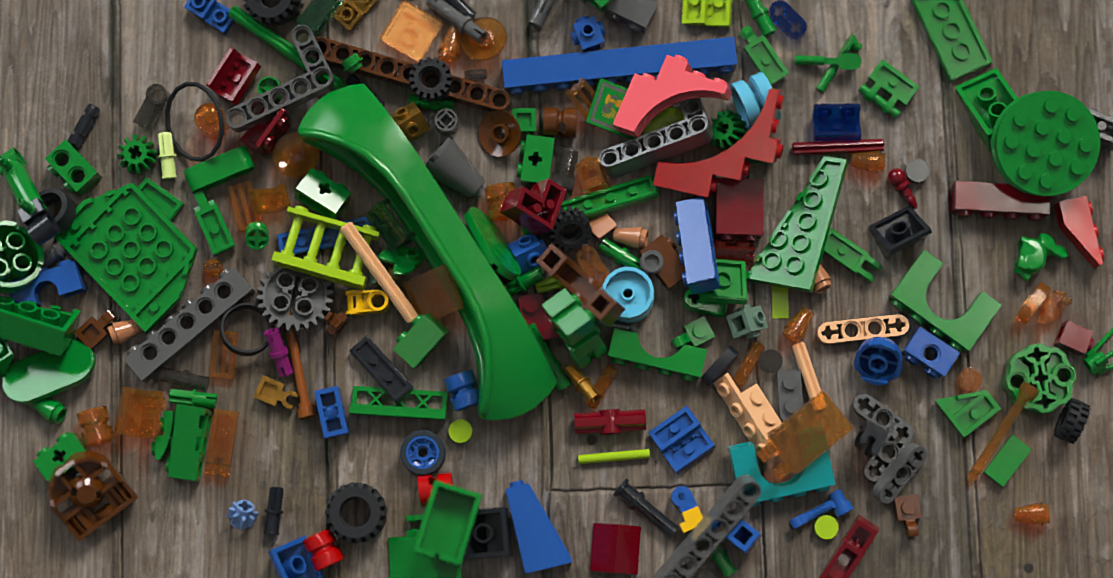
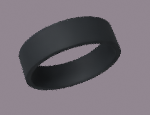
M244 302L236 304L228 309L222 318L220 326L221 340L226 348L234 354L240 356L257 355L266 349L268 342L266 341L262 346L253 350L239 349L227 340L224 333V322L230 314L237 310L251 309L261 315L264 311H259L258 305L254 303ZM269 326V329L274 330V326Z

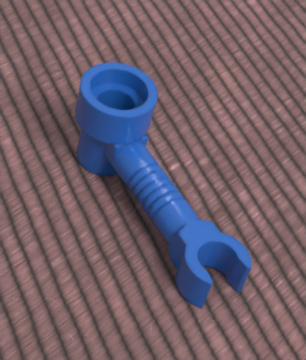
M838 489L828 495L830 500L791 519L789 522L793 530L830 510H833L838 518L854 508L850 500H846L841 489Z

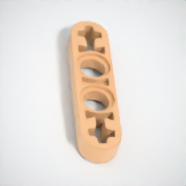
M896 314L826 322L818 327L816 336L823 344L863 341L876 336L886 338L899 337L908 331L909 321L905 316ZM896 319H898L899 323H903L904 327L900 328V332H897L896 328L887 329L889 334H885L886 325L894 324ZM870 322L879 323L881 327L879 334L873 335L869 332L868 325ZM853 324L856 326L857 335L855 337H849L845 334L846 325ZM837 325H840L842 339H838L839 334L831 335L830 340L826 336H822L821 332L825 331V327H828L829 331L838 330Z

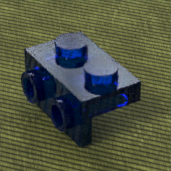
M815 104L812 112L814 141L861 140L860 104Z

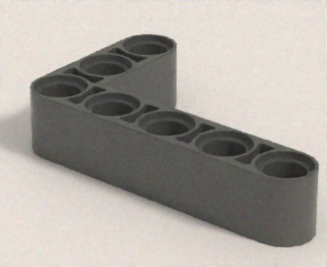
M299 25L295 27L291 35L307 69V73L229 109L225 115V120L233 131L244 132L275 117L281 108H284L286 111L291 110L333 89L335 85L334 76L312 30L308 26ZM303 33L309 35V39L306 42L301 43L297 41L299 35ZM310 55H319V60L316 63L307 62ZM321 75L329 76V81L326 84L317 83ZM298 86H308L306 93L302 95L296 93ZM278 95H285L286 101L283 104H275V98ZM257 105L265 106L264 112L260 115L253 113ZM242 115L243 121L238 125H233V117Z
M702 98L679 102L684 120L602 151L599 161L609 177L616 178L709 143L713 138V130Z

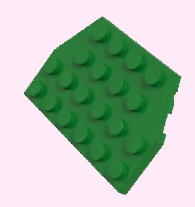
M130 183L122 186L120 189L110 190L98 197L83 200L75 208L76 216L72 224L54 238L141 329L149 333L182 299L198 248L136 184Z

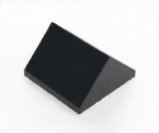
M910 205L868 226L884 258L925 239L932 233L931 228Z

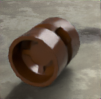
M544 107L543 137L556 138L559 134L562 138L576 139L577 108H563L562 111H559L557 107Z

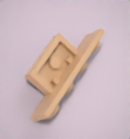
M729 373L715 381L713 384L717 392L739 423L744 435L754 444L756 454L763 463L779 455L767 433L781 425L782 422L758 384L741 393Z

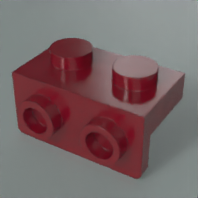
M230 47L214 73L210 76L206 86L216 95L237 105L262 66Z

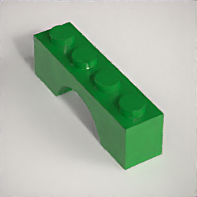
M614 328L607 358L612 359L611 363L625 366L627 362L635 364L634 368L638 370L648 371L649 368L657 369L660 375L671 377L672 373L681 375L682 380L695 382V379L701 378L707 349L684 344L676 354L666 358H658L648 354L642 348L638 333Z

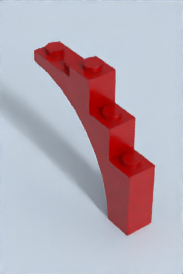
M769 89L764 107L757 120L743 138L729 149L712 158L696 162L659 161L653 185L710 197L713 192L716 193L719 179H716V175L742 180L750 172L751 162H748L749 158L769 163L777 162V158L781 159L784 145H781V138L772 136L773 133H777L780 120L776 118L778 110H782L785 97L781 95L782 90Z

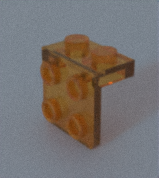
M122 387L114 434L155 439L161 430V421L159 419L166 403V399L163 397L164 392Z

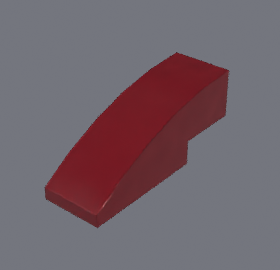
M858 514L819 578H849L878 534L879 527Z

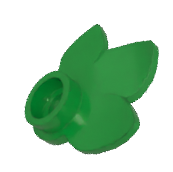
M399 243L387 244V249L383 250L377 257L379 261L394 264V276L410 274L414 269L419 268L424 261V255L420 250L408 248Z

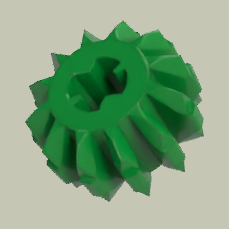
M726 110L725 113L717 112V119L714 117L710 118L713 122L711 126L713 130L712 144L715 147L727 150L738 142L742 135L747 133L743 129L747 125L746 122L741 120L740 114L733 113L731 110Z
M134 134L132 141L126 137L124 138L126 146L118 145V148L123 151L117 154V158L122 160L120 166L122 168L127 167V172L130 174L135 170L138 175H141L143 167L149 172L151 169L148 164H156V160L152 158L158 155V152L152 149L155 144L152 141L147 142L148 138L144 135L139 140L138 136ZM139 150L142 155L139 158L137 156L135 158L133 154L135 151L138 153Z

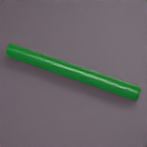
M233 6L230 9L228 16L307 72L295 46L238 6ZM308 57L307 62L312 64L316 63L315 60ZM333 74L335 85L332 90L335 91L347 86L345 81ZM321 75L318 80L326 84L329 81V76Z

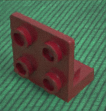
M265 106L262 108L258 115L264 112ZM281 108L275 117L246 130L240 140L264 157L266 153L270 154L277 145L276 140L280 134L284 135L291 126V118L287 111Z

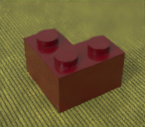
M550 178L533 184L531 190L522 186L507 192L500 213L536 236L553 230L567 190Z

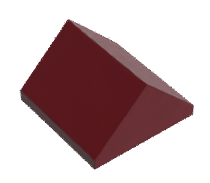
M593 523L590 571L638 574L641 526Z

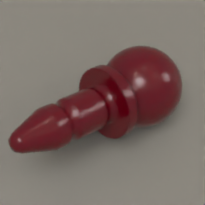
M900 168L892 169L888 174L889 183L896 187V192L901 190L907 203L914 209H917L916 198L912 195L913 193L910 188L907 187L910 181L906 180L905 171Z

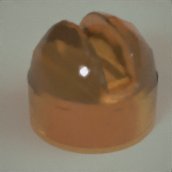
M209 259L204 264V272L210 278H217L223 272V265L217 259ZM218 264V268L207 270V267Z

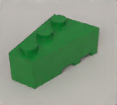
M177 404L174 430L170 440L171 455L166 463L168 477L200 482L212 411L206 408Z

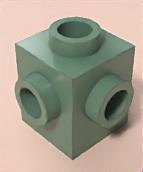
M750 304L738 307V312L726 316L734 339L746 336L747 340L761 335L759 331L768 328L761 305L751 307Z

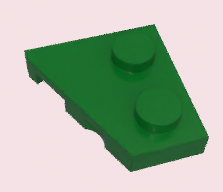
M987 390L940 398L934 401L962 438L966 437L1001 409Z

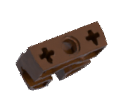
M91 450L74 453L65 461V464L58 465L53 469L48 480L51 509L79 542L138 498L137 493L114 468L111 462L104 455ZM73 465L79 474H77L76 478L70 480L64 471ZM108 468L112 475L106 480L101 481L98 475ZM72 486L77 489V496L71 495ZM105 497L109 503L101 506L94 514L89 508L97 506ZM69 498L72 505L61 513L56 506Z

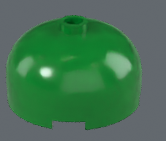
M0 221V294H12L26 289L37 278L43 265L44 251L42 245H37L27 229L17 225V222ZM29 276V277H27V278L24 279V280H21V281H18V282H13V283H8V282H11L12 279H13V280H17V279H20V278Z

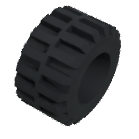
M243 0L246 1V4L243 5L244 8L250 11L249 14L252 17L272 25H283L284 22H291L292 16L297 17L300 14L297 11L298 8L303 9L304 6L301 0H281L273 8H269L264 0Z
M351 482L340 486L338 490L332 493L331 498L326 503L328 504L327 509H325L326 522L331 532L346 542L361 543L375 538L382 531L387 520V506L385 505L384 498L376 489L364 483ZM351 499H362L370 507V518L361 527H352L343 519V508Z

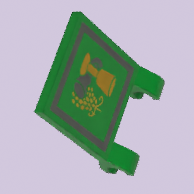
M600 78L585 123L628 140L634 139L635 137L618 132L613 125L628 89Z

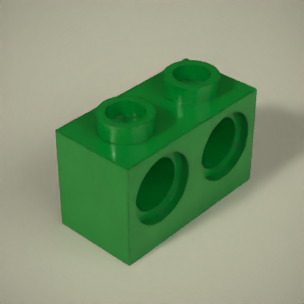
M66 139L45 158L50 164L47 168L56 177L61 175L65 179L63 185L72 194L76 191L82 196L102 178ZM63 156H68V163L65 166H59V160ZM83 172L85 174L84 180L80 183H75V176Z

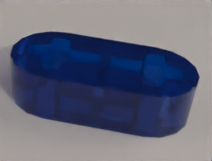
M778 0L772 3L769 9L770 19L791 39L803 37L807 29L805 20L787 2ZM775 7L777 9L784 8L783 14L786 19L781 14L775 15ZM788 21H790L794 25L800 24L801 27L799 30L801 32L797 30L795 32H792V25Z

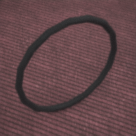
M184 82L175 87L168 98L165 110L167 132H171L173 145L179 154L190 161L203 162L213 157L221 146L224 135L222 110L210 89L198 82ZM187 86L198 87L206 92L213 101L219 116L217 143L212 151L203 157H194L183 151L176 142L171 129L170 110L172 101L178 91Z

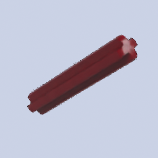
M883 139L792 143V154L798 156L883 152L885 143Z

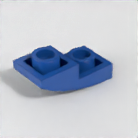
M188 0L184 6L192 14L227 35L235 23L228 16L230 9L218 3L217 0Z

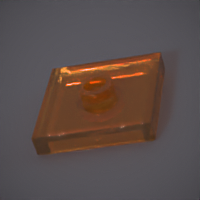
M445 264L403 283L410 302L418 315L430 312L439 320L465 307Z

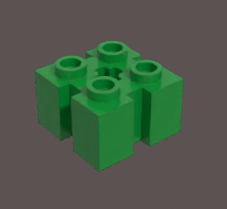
M564 288L543 303L542 307L549 317L553 329L580 360L602 344L598 335L601 331L594 322L595 318L588 309L584 310L581 307L582 303L575 294L570 295Z

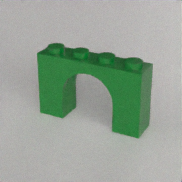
M923 250L888 298L892 301L891 305L900 311L905 310L911 314L910 318L919 325L925 324L930 328L929 332L939 339L943 337L950 342V347L960 353H966L970 351L1002 305L982 291L977 294L960 318L947 320L936 316L928 307L926 290L943 263L926 250Z

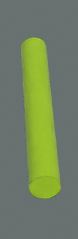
M649 449L584 454L578 455L579 464L648 459L650 458Z

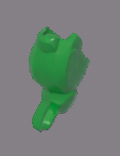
M1040 233L1037 239L1021 236L1018 240L1019 250L1014 264V271L1021 275L1023 281L1029 282L1031 277L1038 274L1046 265V256L1052 255L1059 259H1066L1067 249L1061 245H1055L1054 240L1045 233Z

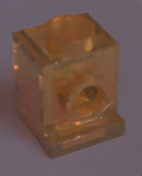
M588 156L581 159L580 163L575 164L582 190L586 194L610 187L604 169L597 157ZM593 172L597 173L596 176L590 178Z

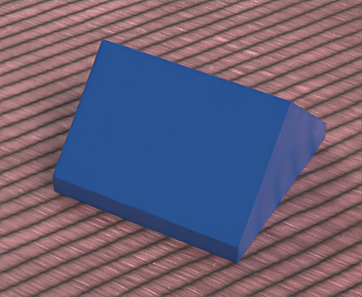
M306 535L268 551L280 578H326L322 570L316 572L311 562L313 555L307 553L302 542L307 538Z

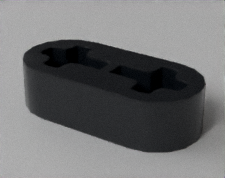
M729 345L702 375L701 379L710 386L739 352Z

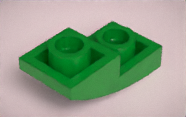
M163 411V417H160V430L164 431V435L155 436V441L151 442L152 456H155V460L164 461L171 449L170 440L174 430L175 411Z

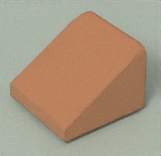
M607 213L589 219L592 229L591 233L598 242L617 228V224Z

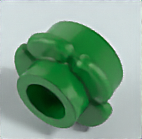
M357 53L349 56L341 62L345 68L343 71L349 70L350 73H353L362 66L360 61L363 60V57L360 58Z

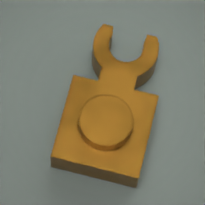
M263 375L253 397L275 407L281 401L284 407L294 409V406L288 404L287 399L289 396L298 398L299 395L294 391L284 392L285 384Z

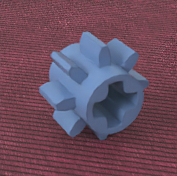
M239 500L237 503L233 502L227 513V518L232 519L230 524L240 530L248 527L252 528L258 516V512L253 511L255 505L248 500Z

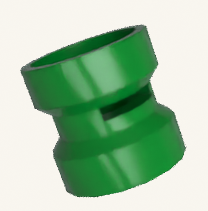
M264 77L257 85L258 94L267 92L279 86L280 83L274 77ZM278 95L275 98V104L282 99L283 95Z

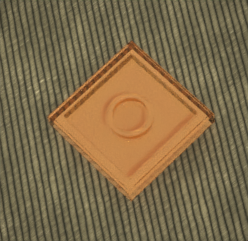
M402 0L381 34L380 40L418 61L424 57L444 23L412 3Z

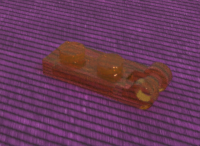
M214 409L205 475L213 476V474H219L223 478L230 477L240 412ZM215 457L223 458V464L216 465Z

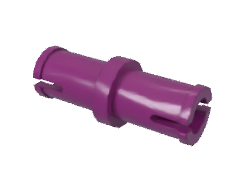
M274 328V332L272 329L265 331L264 335L271 350L269 355L270 358L274 359L279 377H284V373L286 376L292 374L294 370L287 355L289 351L283 344L279 328Z

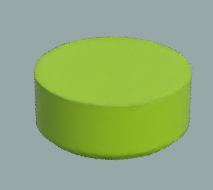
M458 419L451 423L449 435L454 442L465 443L472 437L473 429L468 421Z
M820 516L814 523V532L821 539H831L838 533V522L832 516Z

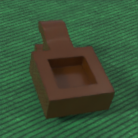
M109 310L98 320L91 316L74 333L87 347L93 350L109 335L105 328L111 325L118 317Z
M329 311L324 317L328 325L326 330L335 338L350 321L349 317L343 312L337 315Z
M918 494L896 497L893 500L897 522L904 521L906 537L919 535L915 519L922 518Z

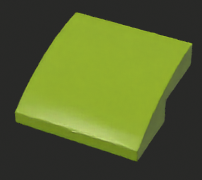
M683 0L682 24L731 28L733 0Z

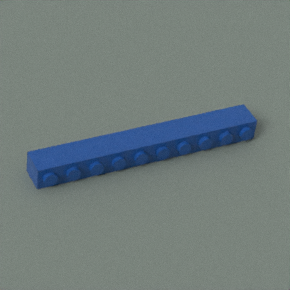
M734 37L502 60L504 88L507 93L510 92V95H521L524 91L533 90L534 93L546 92L548 88H556L558 91L568 90L570 86L578 85L580 88L593 87V84H597L600 78L617 84V81H626V83L630 84L634 73L639 75L647 73L657 79L667 55L672 57L680 55L688 59L693 69L692 72L698 71L706 76L709 75V72L718 71V74H728L735 70L737 66Z

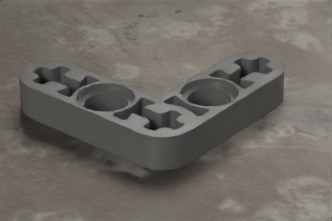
M860 394L852 401L853 411L857 415L879 425L876 421L878 413L884 412L889 417L888 424L879 426L890 432L878 455L870 457L862 470L866 480L877 482L908 445L913 437V429L907 422L872 396ZM867 399V406L871 409H874L875 405L878 407L873 412L871 418L867 416L871 413L866 408L863 410L859 409L860 404L858 400ZM897 428H905L907 438L902 437L897 443L901 444L900 448L894 442L888 441L890 437L892 440L896 439L898 436ZM885 445H889L894 449V455L891 459H886L882 456L881 450ZM877 456L880 461L887 463V466L885 467L881 464L877 469L878 473H880L879 476L874 475L870 477L871 471L868 468L869 466H876L879 461L874 458Z

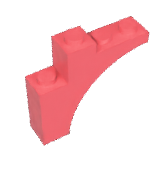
M667 55L657 79L647 73H643V75L634 73L613 125L618 132L637 138L659 113L676 103L694 98H717L729 101L732 92L726 81L719 78L711 80L706 78V75L701 72H692L693 69L685 57Z

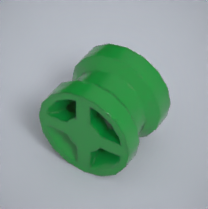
M255 221L246 227L245 240L248 247L254 250H261L268 245L269 231L264 223Z

